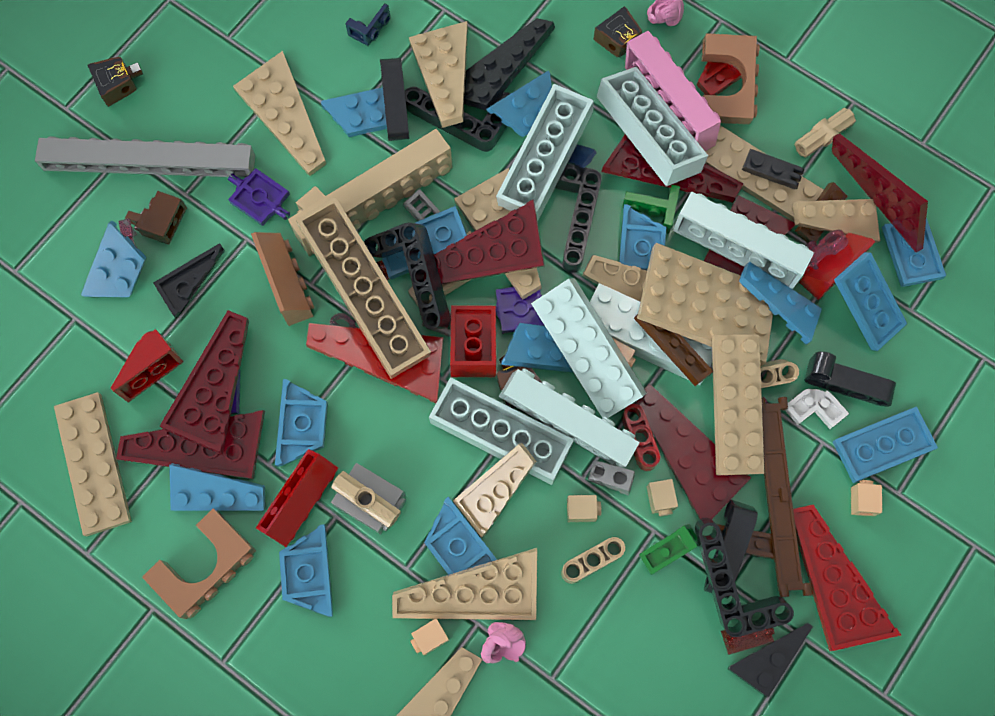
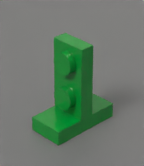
M671 185L667 200L626 191L622 208L624 204H628L637 212L648 213L652 217L663 216L662 225L666 227V233L669 234L673 225L680 186Z
M690 524L684 525L676 530V532L640 553L639 556L650 574L656 573L697 548L699 544L696 533Z

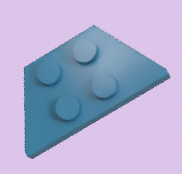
M547 71L487 108V111L490 114L495 113L502 119V123L513 128L514 132L521 137L526 136L552 88L550 72Z
M383 87L321 101L322 108L342 127L348 137L387 129Z
M624 204L619 262L647 271L652 248L655 243L665 246L666 227L658 222H653L650 217L643 213L640 214L633 210L628 204Z
M112 220L107 225L81 296L130 297L133 293L147 257L140 249L134 246L128 236L125 237L116 228L117 224Z
M519 323L514 331L513 339L508 345L506 355L502 359V365L574 373L545 326Z
M283 379L275 458V465L277 467L303 457L308 449L315 452L324 448L327 401L294 385L287 379Z
M447 497L424 542L447 574L450 575L497 560L454 503Z
M322 524L306 536L304 535L296 543L279 552L282 599L328 617H333L326 525Z

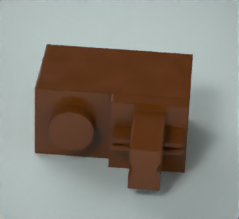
M157 191L155 197L150 200L149 209L144 208L141 214L128 211L125 219L128 223L135 225L134 229L139 231L142 236L170 245L187 207L181 198Z

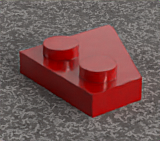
M707 62L697 82V86L705 95L716 96L742 77L739 70L731 64Z

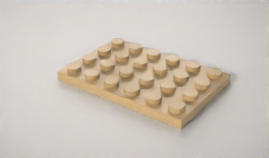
M655 243L651 252L637 319L712 347L713 335H759L760 366H763L767 360L773 313L769 310L768 304L764 300L759 301L739 282L740 275Z

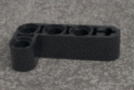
M401 58L380 59L388 141L409 139Z
M816 352L810 358L804 379L807 384L875 405L891 406L896 387L894 381L835 363L836 356L828 352Z
M730 499L724 513L726 523L722 537L734 581H736L756 525L758 512L753 506ZM716 549L713 558H716L719 555L718 549ZM721 572L717 574L715 581H722L726 573ZM707 576L704 591L712 593Z

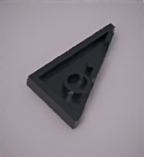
M220 243L153 282L176 319L181 315L225 251Z
M806 623L730 665L727 669L762 695L769 698L813 626Z

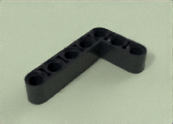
M409 87L405 90L406 109L408 112L481 151L488 152L492 150L508 127L501 122L502 119L495 113L490 114L488 112L483 121H480L464 112L463 122L442 128L436 110L428 111L431 108L435 109L430 94L418 87ZM504 92L496 101V103L505 98L506 96L510 95L511 93ZM466 127L472 128L470 130H464V128ZM483 137H489L490 139H488V140H483V139H481V138H483Z
M572 164L566 165L555 186L556 189L578 193L562 262L564 270L569 273L578 272L582 266L601 185V174L597 170L586 167L581 168ZM567 176H572V177H574L575 179H574V180H568L566 177H567ZM587 181H594L596 184L590 185ZM587 199L590 200L591 203L585 204L582 202V200ZM585 219L587 222L579 223L577 220ZM579 238L582 242L575 243L572 239ZM574 257L578 262L571 263L567 259Z
M408 222L365 239L364 244L372 257L385 258L404 251L424 326L430 330L447 328L451 321L450 313L426 227L421 224ZM419 251L421 252L420 258H418ZM430 294H432V301H431V302H430V300H429ZM436 315L438 316V322H437V324H436V322H435V316H436Z
M699 519L695 525V533L719 620L726 633L732 637H740L789 623L793 619L794 610L783 597L773 596L741 605L721 530L712 519ZM706 526H713V531L710 535H702V531ZM714 549H718L719 555L713 559L709 558V553ZM721 572L726 573L722 581H715L717 574ZM725 596H732L728 604L721 603ZM779 606H785L782 613L775 614ZM761 612V617L758 620H751L755 613ZM738 619V623L735 626H728L730 620Z

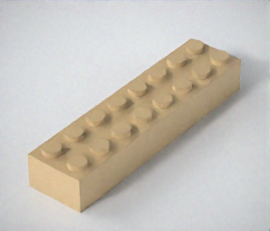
M437 129L431 131L289 218L288 221L296 238L309 256L314 254L300 231L296 219L334 197L337 198L357 230L365 221L375 219L386 208L394 207L399 200L412 196L415 190L422 186H428L436 177L447 174L453 168L451 148Z
M334 197L297 218L296 222L300 231L389 377L392 379L429 357L431 351L337 198Z

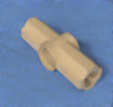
M843 108L829 119L824 118L819 121L809 133L795 142L794 145L798 154L806 158L820 147L830 145L833 142V136L842 133L856 122L854 113L850 109Z
M344 471L336 477L331 486L333 490L389 529L394 525L401 513L399 509L374 493L372 489L364 486ZM363 495H372L371 503L368 505L360 503Z

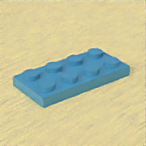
M456 206L415 222L426 227L434 254L467 236ZM404 251L382 258L391 280L409 273ZM420 251L418 252V258L421 256Z
M864 252L834 279L871 350L878 351L907 325L871 253Z
M917 406L832 441L853 483L938 448Z

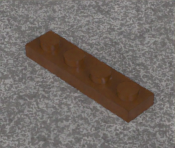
M638 313L634 317L635 321L694 386H697L713 373L708 364L680 334L637 319Z

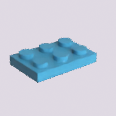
M927 218L924 246L917 253L891 223L885 224L882 227L901 287L941 280L946 277Z

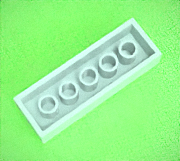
M637 67L601 79L597 98L666 186L701 173L708 154Z
M556 84L552 86L496 195L498 206L512 211L534 200L537 221L539 220L593 113L592 99Z
M691 192L673 229L674 232L742 266H745L748 262L753 263L791 289L794 288L803 276L814 254L807 246L796 244L785 235L776 234L768 230L765 225L756 224L748 220L746 216L736 214L728 210L726 206L716 204L708 200L704 195Z
M575 278L567 279L531 303L602 418H609L647 394Z
M599 283L590 303L611 337L636 350L635 356L689 380L635 321L634 317L639 311L640 301ZM682 336L710 367L713 362L712 347Z
M518 369L512 373L499 395L501 399L546 426L574 439L573 442L611 465L618 467L627 466L640 443L634 439L635 435L625 429L622 431L614 427L615 423L605 417L602 419L594 415L595 411L586 405L578 406L574 403L575 399L566 393L560 395L554 391L555 387L546 381L540 383L534 379L535 375L526 369H522V371Z
M451 377L429 416L431 424L499 459L506 456L518 444L523 443L537 461L529 474L550 485L553 484L574 439Z

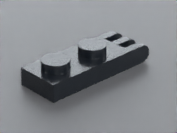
M751 148L742 168L745 172L791 189H798V182L801 181V175L804 173V168Z

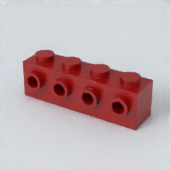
M308 449L256 526V529L284 547H287L295 538L301 524L308 518L309 512L315 503L320 500L322 492L328 483L333 480L338 467L322 455Z

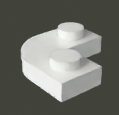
M818 389L804 390L788 403V409L785 410L797 425L815 412L829 429L849 414L830 392Z

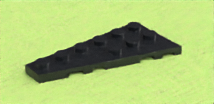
M536 18L468 68L464 83V105L486 111L487 108L494 105L555 29L554 22Z

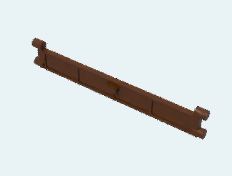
M787 397L778 398V403L765 404V398H762L764 480L779 596L789 597V591L802 590L803 596L813 595L811 583L802 582L780 411L788 409Z

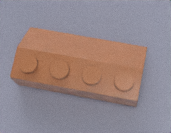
M252 233L253 241L277 305L288 326L312 318L311 309L315 307L311 297H306L303 291L307 287L303 277L298 278L296 271H299L300 268L296 259H291L289 252L293 250L289 240H284L281 233Z

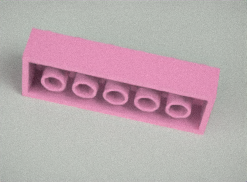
M649 31L629 40L626 48L625 69L637 67L704 151L714 147L721 119L708 106L707 100L696 91L693 82L688 81L681 67L676 66L669 52L664 51L659 40L653 37Z

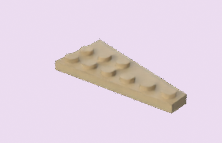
M467 21L409 37L411 48L442 128L463 122Z
M282 51L233 87L304 171L311 176L325 166L326 161Z
M509 168L454 198L456 205L474 231L511 212L498 206L496 198L509 172ZM537 268L505 273L522 300L541 289Z
M537 548L395 591L392 595V618L536 620Z

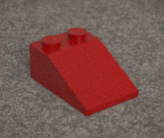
M451 305V377H496V306Z
M156 329L149 331L135 344L111 389L125 401L130 402L181 365L183 360Z

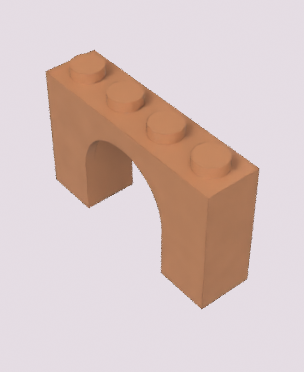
M706 34L703 39L702 61L731 64L739 70L742 77V89L734 95H703L711 110L719 115L721 123L750 124L753 118L757 116V105H754V97H757L758 84H755V77L758 76L759 64H756V57H758L760 45L756 44L757 36Z
M214 508L196 524L214 544L217 551V564L208 578L198 583H187L167 562L159 560L142 576L175 614L182 619L194 617L201 609L199 606L205 600L209 601L219 592L217 589L223 583L230 582L236 575L235 571L241 565H247L254 557L252 554L256 552L251 544Z

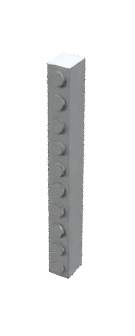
M49 136L48 138H39L35 162L43 171L229 177L234 173L239 178H246L254 170L255 153L251 145L245 143L229 145L222 142L216 144H206L204 142L185 143L182 141H174L172 143L160 140L144 142L138 139L122 141L120 139L100 140L98 138H90L87 140L76 137L59 139Z

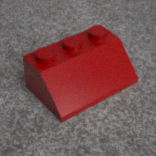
M849 232L843 238L838 236L830 245L832 249L829 252L824 250L816 258L818 262L814 266L811 264L807 266L799 283L819 300L836 284L834 279L864 252H867L876 241L872 238Z

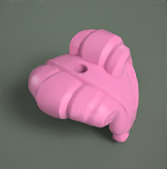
M655 0L647 10L648 20L652 24L666 23L668 26H675L683 17L684 3L683 0Z
M492 623L488 628L489 637L482 647V660L485 663H498L502 660V657H505L508 660L518 662L519 657L526 648L523 632L512 624Z

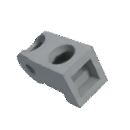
M594 461L588 480L629 496L635 471Z

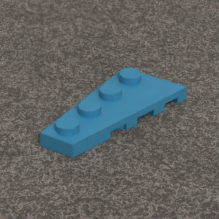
M748 262L744 266L739 282L759 301L764 300L768 304L769 310L775 316L779 314L787 322L786 326L791 331L796 330L802 336L801 340L807 345L812 341L822 308L758 266Z
M174 463L169 465L171 511H211L213 508L217 511L265 510L264 485L240 479H231L215 473L210 474L199 469L186 468Z

